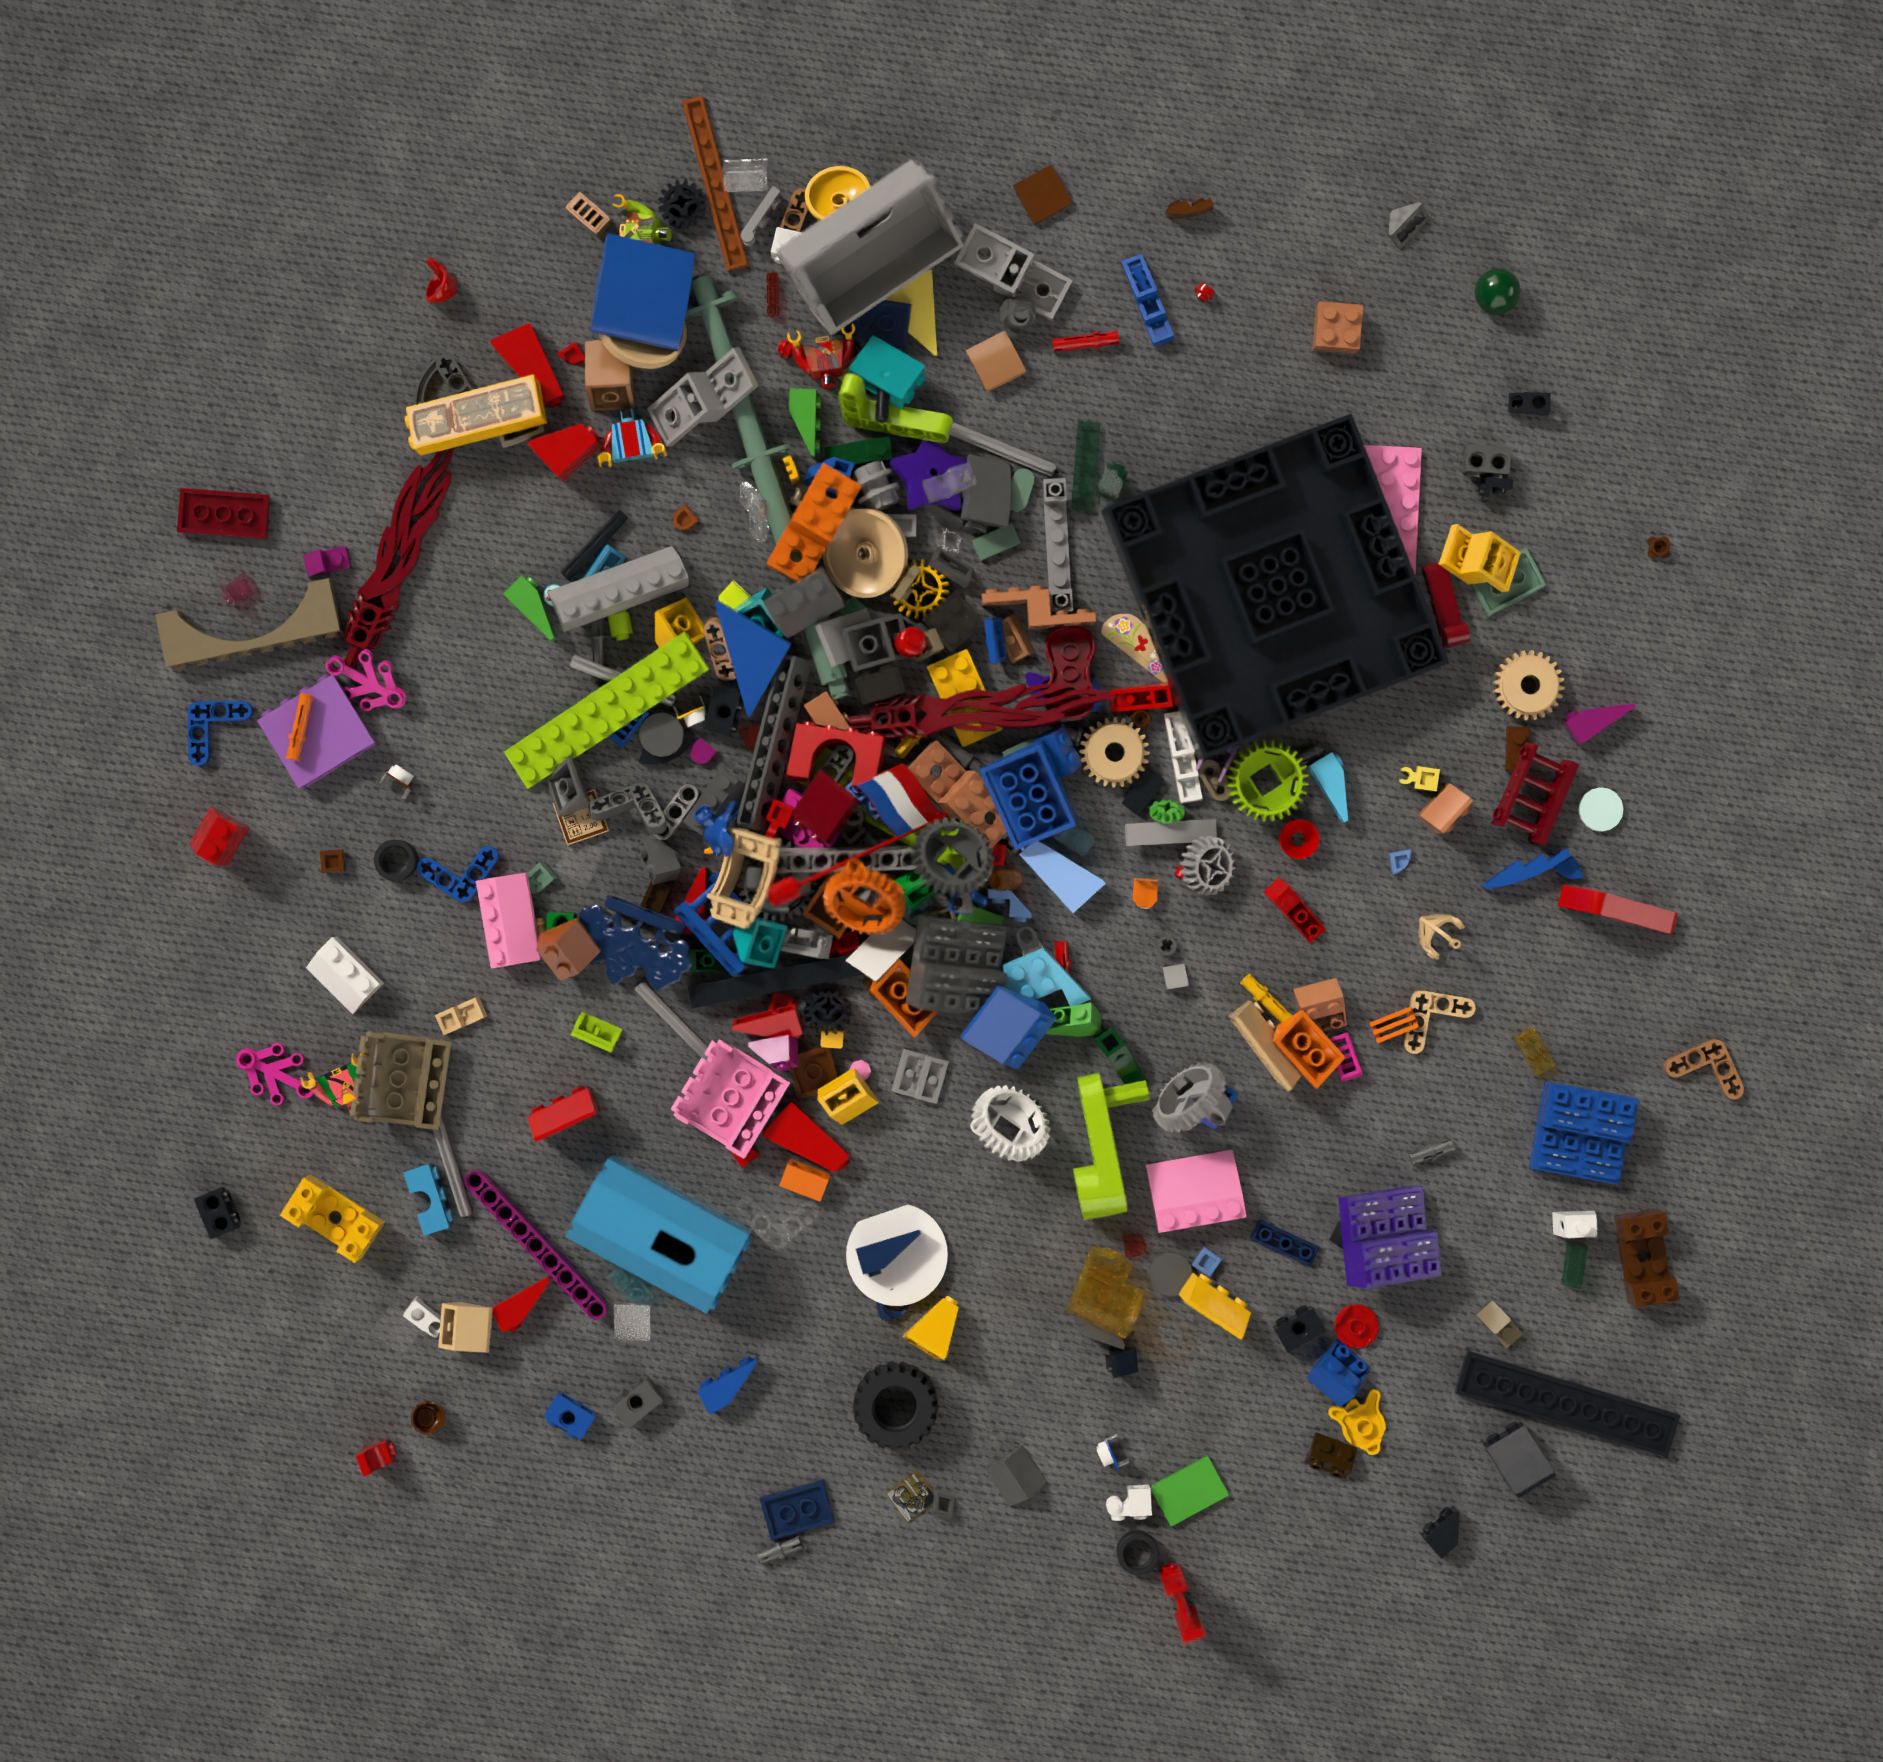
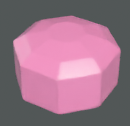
M863 1060L853 1062L849 1070L855 1067L862 1078L867 1080L871 1074L869 1063Z

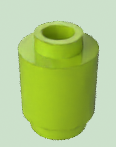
M623 610L609 615L608 622L611 637H616L617 641L630 639L629 635L633 634L629 612Z

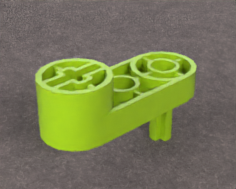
M1099 1073L1077 1077L1094 1165L1073 1169L1083 1220L1086 1221L1127 1212L1126 1198L1107 1108L1150 1100L1146 1080L1103 1089Z

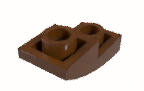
M1200 198L1192 203V207H1190L1187 199L1182 202L1176 200L1168 205L1169 208L1166 210L1165 215L1167 218L1174 219L1195 217L1212 211L1214 204L1211 198L1206 200Z

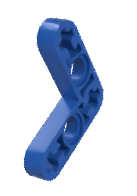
M199 701L190 704L188 707V757L190 762L198 766L206 765L209 762L211 756L210 722L247 721L253 716L254 710L252 705L246 701ZM233 704L232 709H241L242 705H244V708L248 709V713H244V717L240 713H232L230 705ZM199 705L200 709L209 710L208 705H211V718H208L209 714L207 713L200 714V718H198L196 714H193V710H196ZM219 705L225 706L227 710L226 715L222 718L217 717L215 713ZM197 728H202L205 731V736L201 740H197L194 737V731ZM193 743H205V747L200 746L201 753L205 754V758H201V762L194 758V754L198 753V746L193 747Z
M492 846L483 847L461 878L432 858L421 859L417 864V871L422 877L457 901L468 902L477 893V885L475 888L472 886L468 888V897L463 896L460 898L459 888L464 889L468 884L464 880L467 879L470 883L476 884V881L470 876L474 868H479L482 871V878L480 880L486 879L498 862L499 853ZM492 850L494 860L486 862L485 866H489L486 871L483 866L476 863L478 860L482 863L485 859L484 852ZM431 862L430 867L435 871H438V867L441 869L437 873L435 880L431 878L434 876L432 872H423V863L428 864ZM445 873L449 874L452 878L449 886H443L440 883V877Z

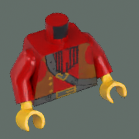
M853 323L851 332L845 331L843 327L841 329L843 334L801 340L802 344H799L801 339L799 331L796 330L798 334L796 340H791L789 332L787 333L788 340L793 344L791 348L796 364L805 374H811L812 380H821L824 389L835 387V377L843 376V370L849 367L854 357V338L852 334L855 331V325Z

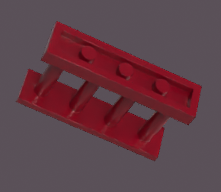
M1525 742V745L1519 751V759L1499 806L1493 812L1491 824L1505 827L1507 822L1529 832L1528 841L1545 846L1580 764L1570 760H1562L1561 763H1557L1536 753L1539 747L1538 744ZM1532 761L1555 771L1556 775L1551 784L1528 774ZM1523 782L1547 792L1543 804L1519 794ZM1515 802L1538 812L1535 824H1530L1510 814Z

